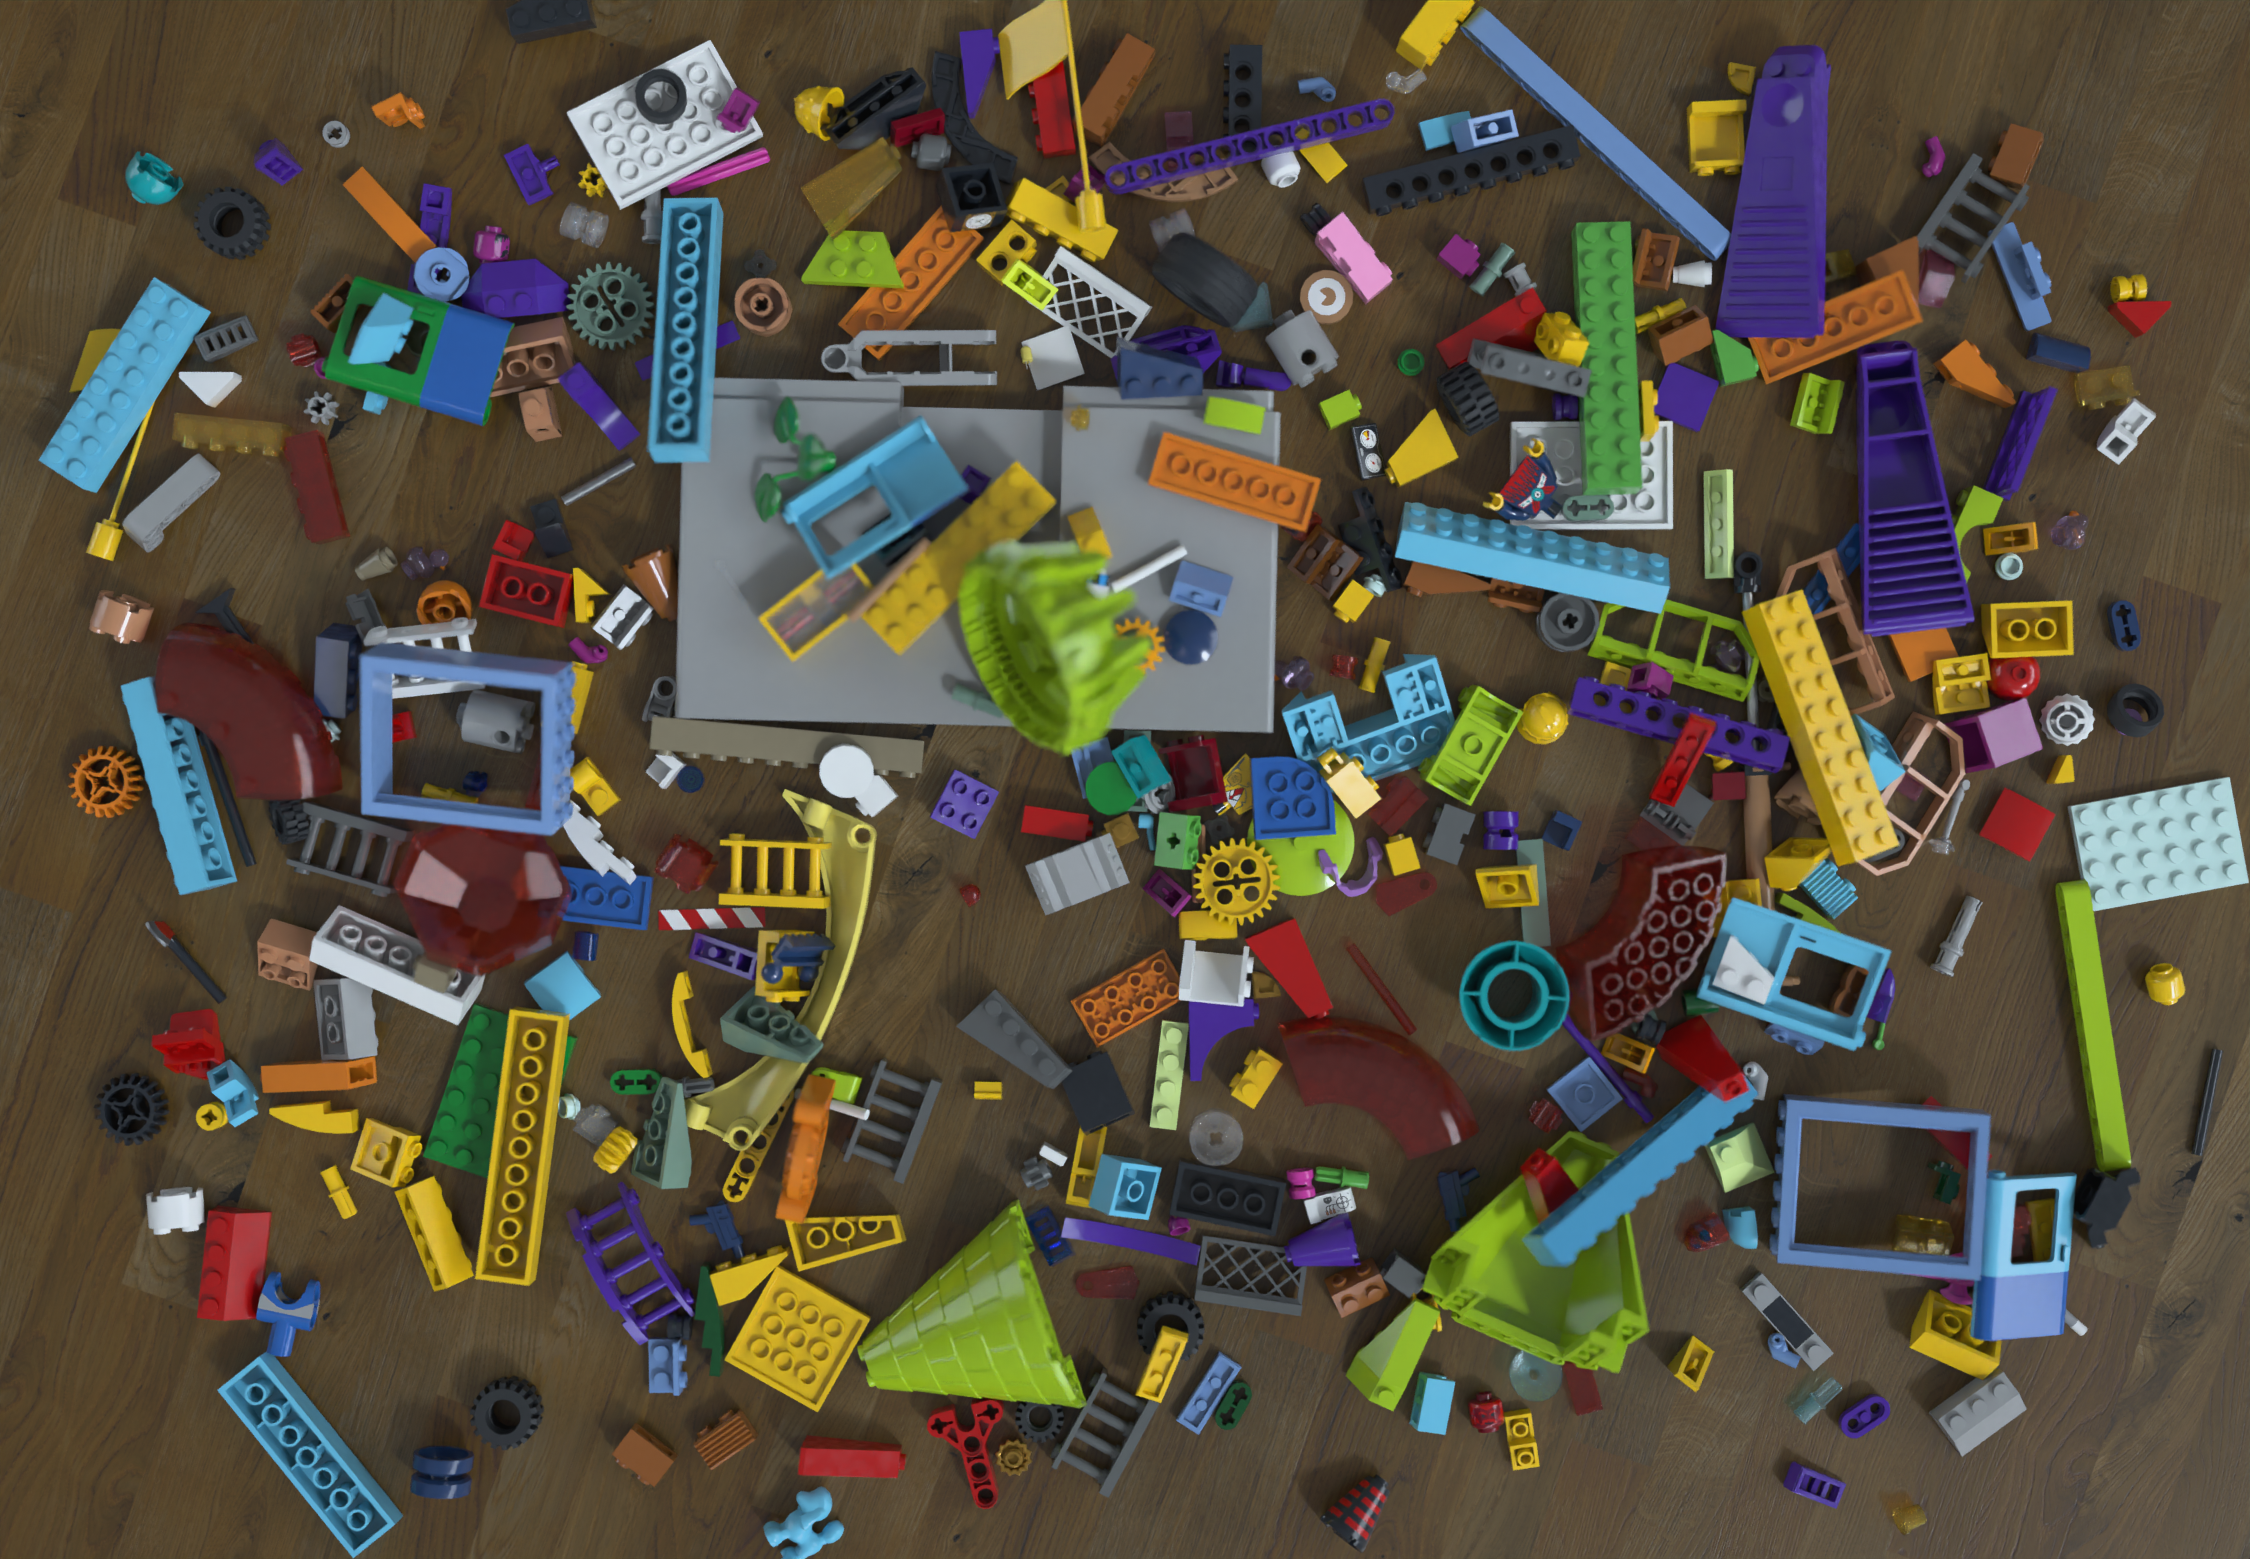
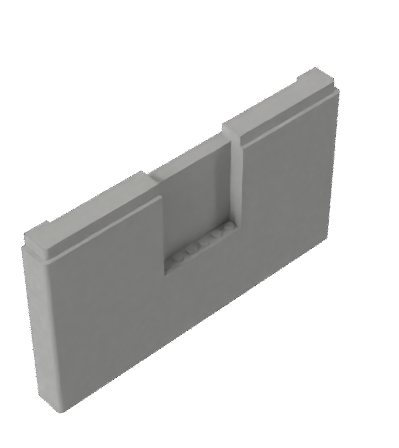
M714 378L710 462H681L675 718L687 720L693 718L1013 726L1004 715L1001 718H997L978 709L974 711V707L951 699L957 683L977 692L982 690L984 695L992 698L984 686L968 651L960 621L958 600L901 656L859 617L854 623L848 618L792 662L758 618L821 569L795 523L788 524L781 510L784 509L782 504L784 501L821 479L828 472H819L808 481L802 480L799 476L779 480L777 484L780 489V503L777 511L772 518L767 520V523L761 520L755 504L756 486L764 473H770L773 478L775 475L798 471L799 446L791 443L789 440L785 444L779 443L774 434L776 412L785 396H789L797 409L799 427L794 434L795 438L802 441L804 436L809 433L816 435L825 450L834 452L836 457L834 470L920 415L959 475L962 474L969 464L991 478L985 491L1017 461L1056 501V504L1017 543L1023 546L1077 543L1067 516L1093 507L1113 557L1107 560V565L1104 569L1106 570V575L1111 576L1110 583L1183 545L1187 555L1126 587V589L1133 591L1136 597L1135 603L1111 618L1110 621L1115 634H1117L1118 631L1115 625L1119 624L1122 628L1125 627V619H1128L1131 624H1135L1137 617L1140 619L1141 625H1144L1149 620V629L1152 630L1158 627L1159 630L1155 635L1156 637H1163L1165 627L1174 615L1182 611L1195 610L1206 614L1214 622L1218 632L1217 647L1206 661L1195 665H1186L1174 660L1169 655L1164 641L1159 643L1160 647L1165 648V652H1158V656L1163 659L1162 662L1154 661L1155 671H1152L1149 667L1145 669L1146 677L1113 713L1109 729L1273 733L1278 524L1148 486L1163 432L1279 466L1281 413L1274 412L1273 391L1203 389L1201 396L1121 400L1118 387L1064 386L1063 411L904 407V387L901 385V382ZM1211 396L1265 407L1261 434L1254 435L1234 429L1227 430L1203 424L1207 398ZM870 486L812 523L811 529L825 553L831 556L862 537L864 531L891 511L877 488ZM957 498L922 520V524L931 535L927 539L930 544L971 505ZM873 551L856 563L875 586L901 558L887 568L875 551ZM1182 561L1233 577L1221 617L1169 600ZM1111 584L1108 593L1114 592ZM832 608L820 617L826 627L839 618ZM1129 630L1123 636L1136 635L1139 630ZM1147 635V637L1150 639V649L1154 651L1153 640L1149 635ZM1143 658L1137 666L1145 664L1149 660Z

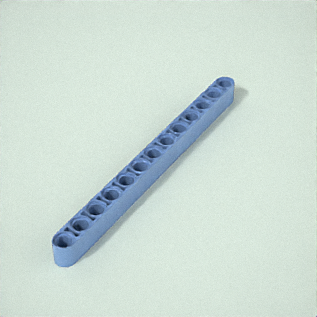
M1479 6L1460 26V29L1468 39L1563 126L1573 125L1576 137L1704 255L1716 261L1730 245L1731 233L1489 11Z

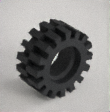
M288 793L270 798L268 812L271 815L269 818L273 823L272 828L275 829V835L278 837L279 842L285 845L306 839L308 837L307 833H309L307 826L309 825L305 818L307 817L306 812L303 811L304 806L300 804V798L297 797V794Z
M1024 1401L1018 1403L1015 1422L1016 1426L1018 1425L1020 1434H1024V1438L1027 1440L1031 1438L1033 1439L1032 1442L1036 1443L1037 1440H1041L1043 1443L1049 1438L1052 1440L1055 1438V1434L1060 1432L1064 1421L1063 1405H1047ZM1041 1406L1049 1411L1050 1420L1047 1424L1037 1426L1031 1422L1029 1414L1035 1407Z

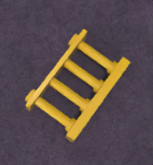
M729 834V838L720 840V845L731 846V879L728 891L719 893V904L817 909L830 907L831 896L823 895V891H820L821 849L832 848V842H824V837H808L807 841L745 839V834ZM742 846L757 847V888H754V892H744V888L741 887ZM768 847L784 848L783 889H780V894L770 893V889L767 888ZM795 848L810 849L809 890L806 891V895L796 894L794 889Z

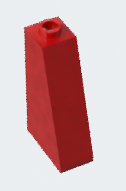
M1294 917L1245 938L1247 945L1308 1018L1314 1017L1317 1020L1330 1014L1328 1010L1333 1008Z
M1698 1015L1664 1032L1656 1048L1661 1059L1724 1103L1749 1091L1742 1070L1702 1015Z
M1540 1148L1520 1167L1539 1224L1579 1190L1556 1158Z
M807 1435L800 1448L798 1475L898 1478L900 1470H905L906 1454L902 1453V1445Z

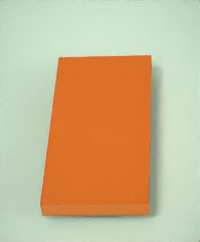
M1946 628L1888 635L1908 682L1932 673L1935 660L1959 657Z
M1163 948L1072 999L1071 1003L1098 1048L1181 1001L1179 1000L1180 976Z

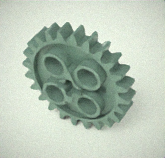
M607 262L605 270L599 264H596V272L594 273L587 268V278L580 275L577 276L581 282L580 286L576 284L571 285L576 294L567 295L569 299L574 301V304L566 306L568 310L574 311V314L570 315L568 319L570 321H577L572 328L575 331L583 329L579 337L584 340L590 336L589 344L591 346H594L599 341V348L601 350H604L607 343L612 351H615L616 343H619L623 349H626L627 340L635 345L634 336L636 334L642 338L645 337L641 331L642 327L646 329L651 328L646 319H654L655 317L648 312V309L656 307L654 303L648 302L654 294L652 292H645L650 285L647 282L640 283L643 277L640 273L632 277L633 269L631 267H628L623 272V265L621 263H618L616 269H613L612 264ZM614 282H620L622 285L620 292L610 294V285ZM598 286H602L608 299L614 303L616 312L625 323L624 327L619 325L614 314L608 310V304L599 293ZM591 296H597L599 299L598 305L595 308H587V300ZM628 305H635V314L631 317H625L623 314L624 308ZM605 319H612L613 326L609 331L601 330V323Z

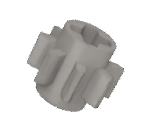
M314 391L315 397L305 399L308 403V409H305L304 413L312 414L311 422L315 424L321 419L323 424L329 425L328 419L332 417L338 418L335 408L339 406V403L330 401L332 399V394L326 393L322 398L319 392ZM321 403L326 405V407L322 408V413L318 412V409L321 408Z

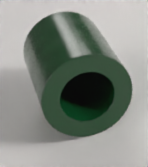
M1698 988L1681 990V1004L1685 1017L1719 1012L1721 1005L1696 997Z

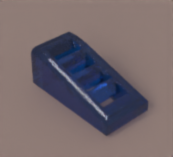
M1049 1206L1025 1218L1049 1266H1056L1076 1254L1068 1238L1061 1237L1063 1229ZM1043 1218H1049L1050 1221L1039 1227L1035 1225L1036 1222ZM1053 1226L1054 1231L1042 1237L1041 1232ZM1058 1236L1059 1241L1047 1246V1241ZM1061 1246L1064 1247L1065 1250L1055 1256L1051 1253Z

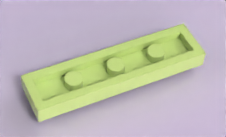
M1729 469L1704 471L1705 579L1734 578L1733 470Z
M1162 1020L1150 1127L1176 1130L1189 1023Z

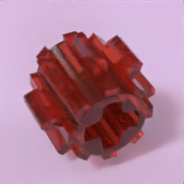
M301 333L292 336V341L286 343L289 357L294 366L300 365L307 368L313 366L316 360L321 358L319 344L312 334L307 336V334Z
M1542 1098L1540 1103L1535 1101L1529 1109L1531 1116L1528 1120L1548 1134L1552 1128L1557 1130L1563 1121L1560 1118L1563 1111Z

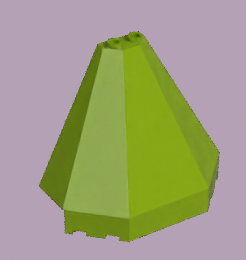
M1569 1131L1546 1152L1556 1158L1578 1189L1582 1188L1619 1156V1152L1613 1150L1610 1145L1603 1142H1594L1587 1139L1585 1134L1577 1131ZM1523 1174L1431 1257L1432 1260L1422 1287L1425 1292L1435 1295L1433 1300L1442 1309H1450L1452 1311L1451 1317L1456 1322L1557 1365H1564L1565 1361L1575 1363L1578 1368L1597 1370L1598 1366L1612 1373H1619L1628 1344L1649 1332L1629 1212L1626 1214L1621 1213L1615 1219L1616 1224L1612 1228L1598 1233L1595 1236L1596 1241L1586 1249L1581 1248L1576 1252L1575 1260L1567 1266L1541 1265L1522 1240L1523 1237L1539 1225Z

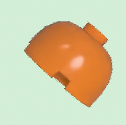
M442 580L432 583L424 589L420 595L416 612L422 625L451 622L453 619L460 617L471 620L473 605L471 596L463 586L453 581Z

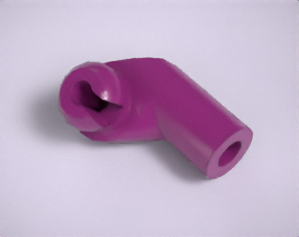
M1936 136L1925 141L1930 154L1929 162L1922 165V171L1926 177H1931L1934 174L1938 175L1942 171L1946 158L1940 141Z
M576 637L568 644L584 663H601L607 659L608 650L604 645L587 647L579 637Z

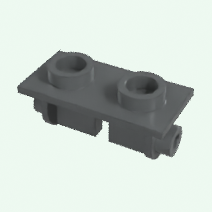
M369 589L358 595L352 594L347 596V603H345L352 620L361 619L362 623L355 625L362 644H364V639L369 630L374 627L385 626ZM368 645L366 647H375L376 645Z

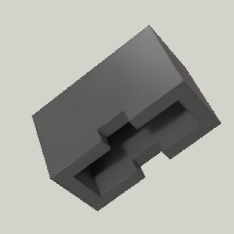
M1442 803L1441 808L1436 807L1431 822L1435 823L1432 833L1427 832L1423 840L1422 847L1426 848L1424 854L1457 865L1464 845L1460 844V840L1463 834H1469L1475 814Z
M1393 1248L1379 1267L1383 1279L1409 1298L1413 1292L1418 1294L1423 1287L1425 1274L1421 1267L1396 1248Z

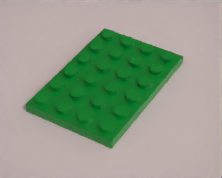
M477 1003L474 1004L423 1157L488 1178L509 1014ZM569 1034L567 1035L561 1086L577 1041V1037Z

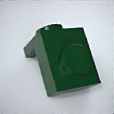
M1938 1160L1937 1164L1929 1162L1927 1167L1941 1173L1933 1198L1951 1205L1952 1199H1956L1959 1193L1960 1185L1958 1182L1961 1174L1954 1171V1165L1941 1160Z

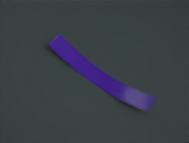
M1065 1218L1061 1234L1063 1238L1135 1249L1196 1266L1201 1247L1200 1245L1151 1232L1073 1218Z

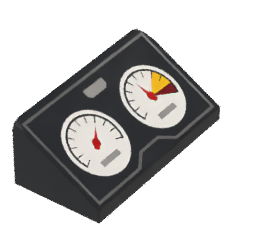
M1376 423L1351 427L1350 434L1360 481L1386 476V467Z

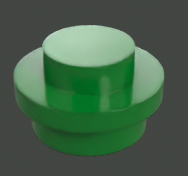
M1416 349L1404 350L1399 355L1397 361L1399 370L1407 376L1419 374L1425 363L1423 355Z

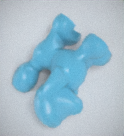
M821 1486L810 1492L800 1491L796 1497L798 1503L797 1510L790 1513L783 1523L779 1524L775 1521H769L763 1526L765 1536L772 1547L779 1545L787 1538L798 1544L796 1547L789 1546L783 1548L780 1551L783 1556L781 1559H805L819 1552L824 1544L834 1543L842 1536L844 1527L838 1520L829 1522L821 1533H815L812 1530V1524L825 1519L832 1508V1498L825 1487Z

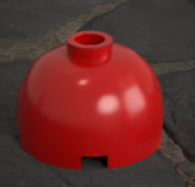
M2034 657L1988 658L1991 680H1987V687L1994 697L2003 701H2015L2029 696L2037 688L2040 681V667Z

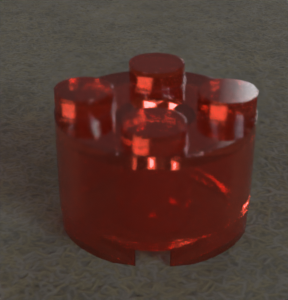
M673 834L655 861L656 867L654 871L665 879L669 877L677 883L676 887L686 894H690L692 890L701 891L719 862L718 860L713 862L711 859L714 855L697 842L689 839L686 843L680 840L682 835Z

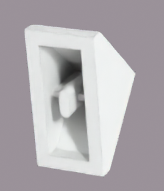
M179 372V378L206 405L214 408L242 381V376L234 372Z

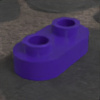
M1877 1394L1866 1396L1840 1415L1838 1421L1840 1430L1850 1438L1863 1436L1888 1418L1890 1414L1889 1403ZM1874 1403H1877V1410L1873 1412L1870 1411V1406ZM1850 1419H1856L1854 1426H1848Z

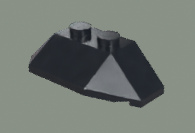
M913 67L907 68L905 71H896L883 75L845 102L843 107H839L832 118L831 124L827 126L825 131L839 149L872 150L890 137L892 121L917 114L926 83Z

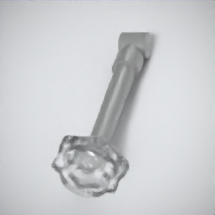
M1962 779L1953 793V801L1942 837L1932 839L1929 842L1933 846L1932 851L1948 855L1949 851L1955 852V847L1948 838L1960 803L1963 801L1964 791L1970 787L1969 780Z

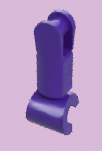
M1219 360L1216 386L1237 388L1241 386V381L1243 386L1268 388L1276 391H1285L1291 386V381L1286 373L1247 367L1243 371L1244 366Z

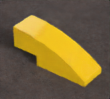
M330 1100L277 1105L269 1108V1113L272 1116L307 1130L333 1134L354 1133L360 1130L358 1109L331 1111Z
M1080 1126L1066 1204L1091 1208L1089 1207V1202L1103 1153L1107 1127L1086 1136Z

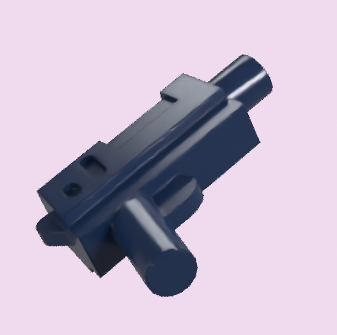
M1476 1168L1458 1176L1456 1169L1447 1173H1438L1437 1181L1445 1207L1444 1215L1445 1219L1449 1220L1451 1231L1461 1230L1459 1218L1467 1216L1463 1195L1469 1194L1468 1183L1480 1177Z
M722 1199L718 1204L707 1206L708 1214L690 1215V1226L705 1225L706 1230L710 1234L716 1232L723 1251L731 1248L735 1259L745 1256L741 1245L744 1241L733 1221L734 1216L728 1202Z

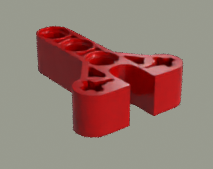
M984 1397L982 1399H972L971 1407L975 1423L970 1426L960 1423L955 1404L933 1410L927 1422L928 1432L933 1437L943 1438L961 1452L975 1504L982 1509L993 1507L998 1499L999 1487L986 1441L993 1425L1002 1418L1004 1411L1003 1400ZM989 1404L996 1408L995 1414H991V1411L987 1410ZM936 1418H940L941 1422H945L943 1427L935 1424ZM973 1436L979 1440L980 1444L976 1447H970L966 1444L965 1440ZM983 1463L987 1470L983 1473H977L972 1468L973 1464ZM985 1488L990 1489L993 1492V1496L989 1499L982 1498L979 1491Z

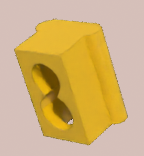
M975 1082L974 1098L1002 1100V1082Z

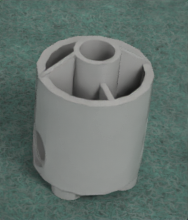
M1289 310L1273 321L1277 329L1268 335L1265 340L1293 385L1299 384L1303 388L1315 380L1313 375L1322 370L1325 374L1337 366L1336 359H1338L1339 355L1311 310L1295 316L1292 310ZM1306 354H1313L1317 357L1312 365L1303 364L1302 358Z
M475 689L471 693L468 702H461L457 711L456 722L461 728L463 741L522 754L525 748V739L530 740L533 734L534 725L530 724V718L534 714L535 703Z

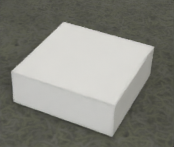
M1047 1142L1043 1143L1039 1152L1041 1156L1059 1166H1063L1068 1158L1067 1153Z

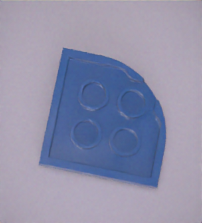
M1290 757L1249 758L1255 840L1336 834L1333 796L1325 779L1314 768L1301 760Z

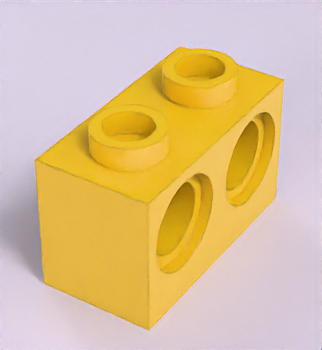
M1011 219L976 259L977 265L1002 286L1004 283L1001 279L1016 259L1027 263L1036 254V240ZM1020 238L1025 242V245L1021 250H1013L1010 247L1011 241ZM996 259L1006 260L1007 266L1004 270L997 271L992 267Z

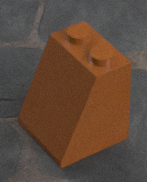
M1916 236L1867 258L1853 268L1861 287L1904 270L1919 307L1918 239Z

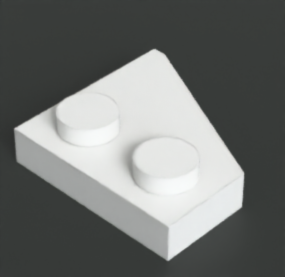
M1731 935L1712 985L1765 1004L1775 977L1758 962V959L1751 952L1749 953L1740 944L1736 936Z

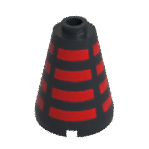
M1377 1474L1374 1478L1368 1475L1323 1513L1319 1520L1328 1528L1330 1526L1334 1533L1342 1540L1363 1553L1389 1496L1390 1491L1387 1489L1389 1484Z

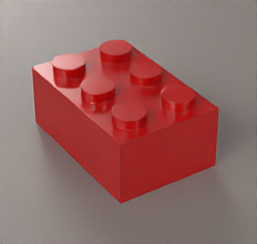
M492 554L479 607L564 628L574 591L573 575Z

